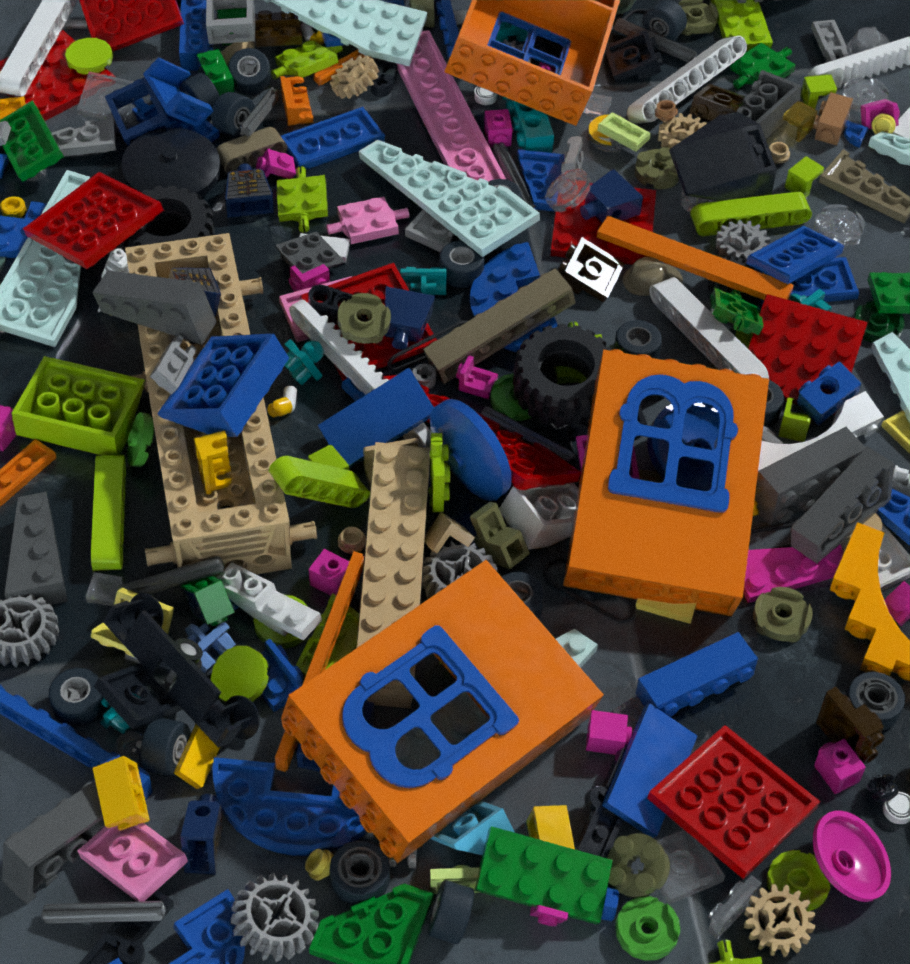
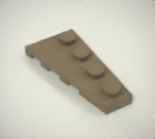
M845 149L839 153L820 175L819 183L902 223H905L910 217V197L895 186L889 187L884 183V178L879 174L873 175L865 169L866 165L860 160L855 162L849 157L850 153Z

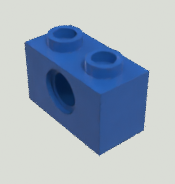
M840 361L832 367L830 365L825 367L819 373V377L813 382L807 381L798 391L797 404L818 426L837 412L846 400L859 393L861 382ZM822 389H829V390H831L833 393H832V394H825V393H823L821 390H822Z

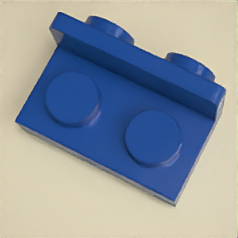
M271 639L265 641V651L261 652V654L267 661V675L269 678L268 684L261 696L272 711L275 712L286 705L288 695L301 687L305 678L298 666L295 665L293 667L289 663L288 656L282 646H276Z

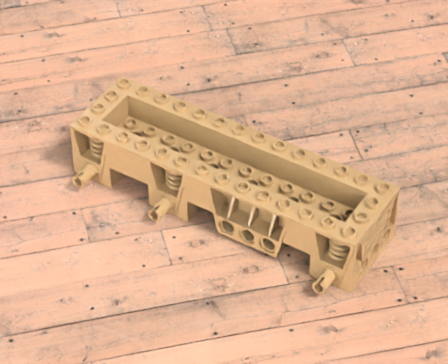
M229 233L125 248L129 273L169 278L172 268H211L221 292L215 317L217 323L203 345L198 343L191 344L189 340L183 339L179 346L184 351L191 345L197 349L192 357L194 358L193 362L211 336L250 335L242 296L263 294L262 280L259 277L239 281ZM138 324L145 371H142L143 374L133 375L132 377L145 379L143 390L149 392L173 542H170L171 545L145 548L147 565L173 562L177 564V568L219 556L224 563V569L231 562L254 574L292 569L290 552L292 542L317 539V532L314 521L290 525L284 493L268 471L270 465L276 460L264 397L243 427L242 432L237 437H227L231 472L218 475L216 478L218 480L231 478L232 483L228 487L214 490L211 494L206 495L198 471L194 438L209 434L163 419L157 414L171 394L160 387L150 375L166 347L175 336ZM223 506H230V507H232V508L220 509V508L223 507Z

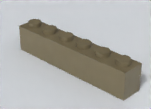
M556 268L542 274L529 285L521 287L511 296L498 301L485 312L477 314L467 323L454 328L449 334L430 343L429 346L423 349L429 365L435 368L436 374L443 384L449 382L456 377L459 365L461 363L464 364L468 356L474 357L475 366L574 305L576 302L573 290Z

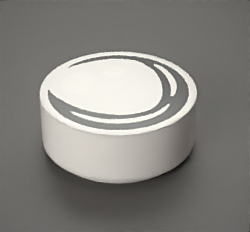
M477 86L474 90V99L481 105H491L497 101V94Z
M898 792L893 799L885 801L883 804L885 817L895 824L908 823L910 821V796L906 793Z

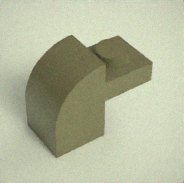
M488 502L470 516L477 533L474 541L479 549H485L486 555H492L494 564L511 569L530 554L521 531L506 526L497 503Z

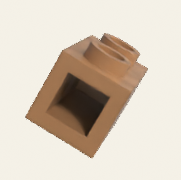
M831 92L828 100L822 101L819 110L821 116H816L813 129H816L815 140L838 145L846 120L850 114L853 98Z

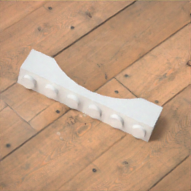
M865 391L846 400L836 412L831 427L814 439L794 444H775L762 441L758 471L844 427H847L857 439L861 435L868 437L878 430L877 425L884 416Z

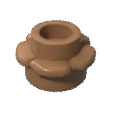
M670 100L660 101L655 109V116L665 122L671 121L678 114L676 104Z

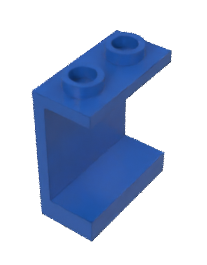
M158 57L143 73L168 115L199 127L213 112L210 104L189 96L179 89L180 84L191 75L189 71Z

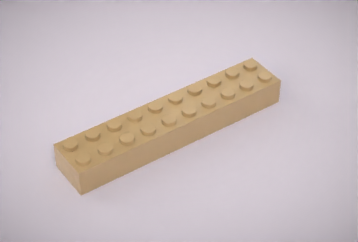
M375 442L356 648L420 605L430 448ZM416 664L410 668V674L414 679ZM393 680L371 695L367 700L374 702V705L411 708L413 696L400 681Z

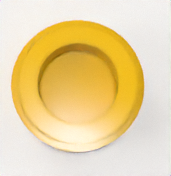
M8 197L0 204L2 216L22 218L26 214L25 202L20 197Z

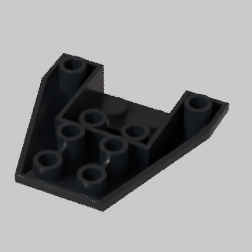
M739 112L719 115L669 149L685 196L724 201L772 195L777 169L762 127L759 123Z

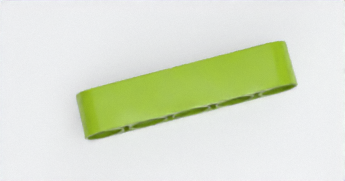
M790 192L701 203L691 209L690 215L698 235L711 236L717 235V232L721 231L722 225L728 227L730 221L737 224L738 220H741L743 224L751 221V226L759 224L760 229L800 225L811 219L812 211L803 193Z
M124 454L96 456L91 540V565L93 571L120 570L123 568L126 461Z
M291 456L279 457L270 465L268 470L282 491L287 495L349 508L359 507L370 496L369 490L353 471Z

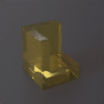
M797 101L783 115L785 121L798 127L795 140L798 142L813 130L818 112L800 101Z

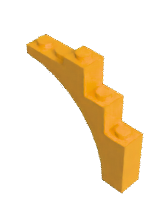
M857 522L834 575L830 591L835 592L837 596L843 599L855 600L845 630L857 638L871 640L860 670L866 673H884L890 676L891 672H895L902 679L910 681V640L902 633L889 613L880 588L878 560L884 532Z

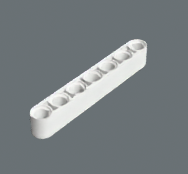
M42 0L0 72V93L21 97L26 94L74 9L77 0Z
M734 36L721 39L632 103L627 110L629 121L633 124H642L658 119L655 116V109L660 101L670 100L675 104L681 102L742 57L747 50L745 39L742 36Z
M672 277L650 286V297L656 307L718 370L729 369L734 373L745 375L757 374L762 378L769 379V374L764 364L721 322L716 320L714 315L677 278Z

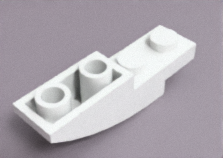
M232 562L216 577L222 580L231 601L284 637L287 633H290L304 640L322 621L319 612L277 592L274 583Z

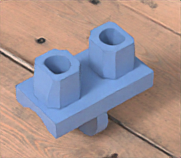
M225 622L218 625L207 636L204 634L210 628L205 623L199 628L194 624H190L185 628L188 635L187 639L196 642L203 651L201 658L202 667L200 670L204 674L216 662L207 653L212 647L222 655L227 649L236 645L227 633L230 627Z

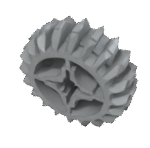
M452 541L449 547L443 545L437 554L431 551L430 557L425 558L422 568L421 585L425 590L427 598H431L447 587V585L454 582L455 579L457 580L463 576V573L466 574L471 568L473 569L484 560H487L497 571L496 564H493L492 555H486L484 548L476 550L475 543L467 547L462 543L455 545Z
M31 593L26 598L18 595V597L14 598L10 596L4 601L0 599V662L4 667L9 662H12L15 668H17L19 662H24L29 666L30 660L33 658L40 662V654H49V646L55 645L56 636L59 633L58 619L53 607L50 604H46L43 597L36 600V597Z
M274 873L269 875L268 880L260 875L255 883L250 880L246 883L245 890L242 889L238 892L236 896L237 901L232 905V912L234 914L231 917V924L237 925L233 931L234 936H243L240 941L241 947L248 944L252 946L250 955H254L258 950L262 952L263 961L267 960L269 954L273 955L275 962L280 961L283 955L289 960L293 958L295 952L298 954L302 953L306 948L305 945L312 942L314 938L313 933L318 928V923L315 921L319 916V911L313 909L316 904L315 899H306L309 894V888L301 891L298 889L299 880L290 884L288 883L287 874L280 881L277 880ZM289 906L293 909L296 916L290 912ZM281 910L280 914L278 915V920L275 919L273 923L269 925V922L272 918L271 916H275L277 911ZM253 918H255L260 923L261 930L255 924ZM273 934H279V935H281V936H283V937H274V936H271V935H273Z

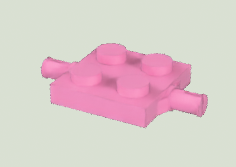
M385 197L372 198L366 201L337 206L340 222L327 224L326 229L328 235L343 232L350 239L351 244L399 234L396 220L409 218V211L407 207L393 211L388 206Z

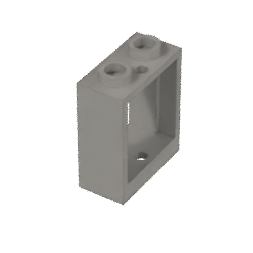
M206 0V29L209 44L255 41L254 0ZM247 8L246 18L214 20V10Z

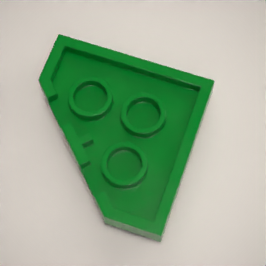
M401 884L392 888V892L378 898L374 896L351 906V910L335 917L331 915L324 918L319 923L309 948V954L337 964H410L432 905L434 893L407 884Z

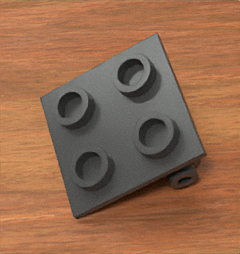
M317 231L275 245V248L280 252L282 261L286 262L289 268L295 265L302 274L322 264H325L327 268H331L345 262Z

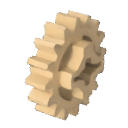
M360 55L356 60L351 58L347 62L342 63L343 67L341 69L335 70L337 74L331 76L333 81L330 82V85L337 97L340 96L341 99L346 96L350 99L354 94L359 96V94L367 91V86L374 85L372 80L378 78V66L373 58H369L367 55L364 58Z
M679 113V117L674 116L671 121H663V124L659 125L658 141H661V147L672 148L707 123H700L699 117L692 119V114L684 117L682 113Z
M772 884L769 893L764 888H760L758 892L759 898L755 896L750 898L749 904L751 907H746L744 915L750 919L745 921L744 928L753 929L749 939L750 941L757 938L760 940L759 950L768 946L770 947V955L774 956L776 950L781 949L783 956L786 957L790 948L798 953L801 949V943L808 944L811 937L807 933H813L815 925L810 923L815 917V912L806 911L810 901L804 900L801 902L799 900L801 894L799 890L792 895L789 893L788 885H785L782 891H778L776 885ZM794 910L797 912L800 921L795 919ZM786 912L784 921L777 924L775 928H772L775 923L774 920ZM759 919L764 922L765 930L760 926Z

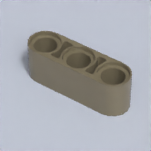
M267 127L253 132L250 137L245 135L223 143L216 149L219 154L220 165L228 174L229 172L237 171L238 166L241 164H249L252 168L256 167L258 158L262 157L267 149L285 153L287 151V144L275 128Z

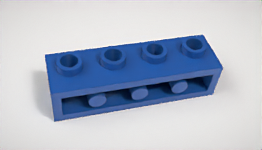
M181 0V16L184 24L180 26L181 68L187 71H198L197 54L212 51L213 47L209 46H214V44H209L206 0Z
M737 632L638 678L635 694L643 706L650 703L669 717H672L679 709L685 706H695L704 697L713 693L720 694L738 681L742 683L749 680L754 675L758 658L740 633Z

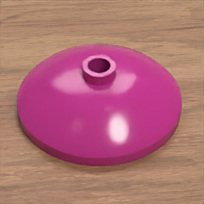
M832 811L821 817L814 827L813 849L819 868L826 879L839 892L857 901L869 902L882 896L890 884L891 867L887 852L876 833L862 819L846 811Z

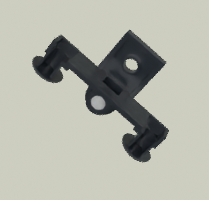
M139 593L132 598L130 603L124 601L112 605L103 623L140 663L98 678L94 687L132 730L184 710L218 748L231 743L235 737L245 740L256 734L260 724V717L255 704L247 697L241 695L230 697L225 705L217 700L221 691L200 670L202 667L201 658L203 656L201 647L196 642L187 638H179L176 642L170 638L161 628L164 619L163 610L155 597L147 593Z

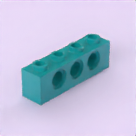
M502 96L503 100L506 99V109H508L509 115L512 116V129L517 131L518 147H522L523 150L553 153L554 133L547 114Z

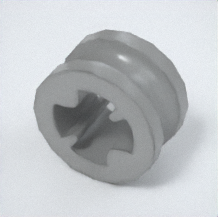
M419 364L413 369V374L420 384L429 389L435 386L436 370L433 366ZM422 375H427V378L423 379Z

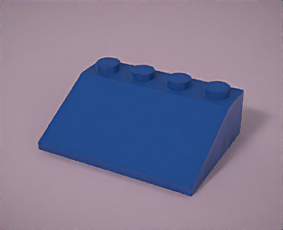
M274 334L211 336L188 369L178 389L168 397L157 414L163 419L206 434L225 431L227 437H237L242 432L251 415L256 411L265 394L268 393L277 376L282 372V368L289 357Z

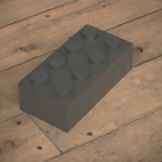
M844 427L759 470L755 492V501L758 503L756 506L759 510L758 514L769 526H773L779 522H786L792 515L800 511L809 510L866 447L847 427Z

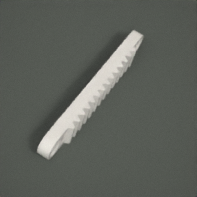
M910 36L818 65L810 70L807 77L831 74L835 85L840 88L842 83L849 85V81L857 82V78L864 80L865 76L871 78L873 73L879 75L880 71L886 73L888 68L891 70H895V66L902 68L903 63L910 65Z
M303 299L290 306L289 312L296 325L312 341H317L322 345L324 354L347 378L349 377L352 380V383L360 392L366 395L389 381V379L382 380V372L375 373L376 366L368 365V358H361L362 351H355L354 343L348 344V340L341 337L340 329L334 330L335 324L334 322L328 323L327 315L320 316ZM422 423L404 434L403 437L406 440L416 438L418 447L430 448L432 432Z

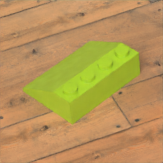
M44 356L12 411L16 435L98 455H120L132 428L144 389L145 379Z

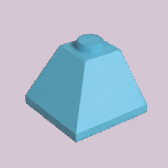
M479 801L431 839L456 850L483 855L488 829L491 826L514 833L515 831L503 808Z

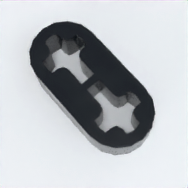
M381 60L377 64L379 69L377 73L378 78L372 80L374 85L370 86L371 93L377 97L389 95L397 78V64Z

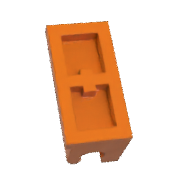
M280 76L281 95L288 126L314 123L307 88L304 86H293L296 83H304V79L299 76L288 78Z

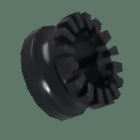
M883 774L882 777L878 775L879 778L873 777L874 780L871 779L868 782L867 787L872 792L871 796L875 802L889 801L899 792L898 786L894 784L895 779L890 774Z

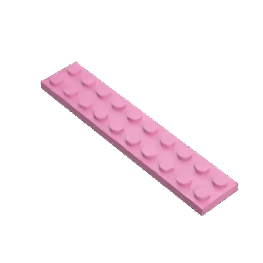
M422 31L410 67L397 64V70L444 165L466 172L467 177L475 180L480 178L487 181L506 179L454 77L444 72L447 64L430 31Z

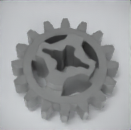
M738 220L737 224L730 221L728 227L722 225L721 231L717 232L715 248L719 249V256L726 255L727 260H730V256H735L734 260L738 261L739 258H742V263H745L750 254L769 245L770 237H766V230L760 231L759 224L751 226V221H748L747 224H743L741 220Z

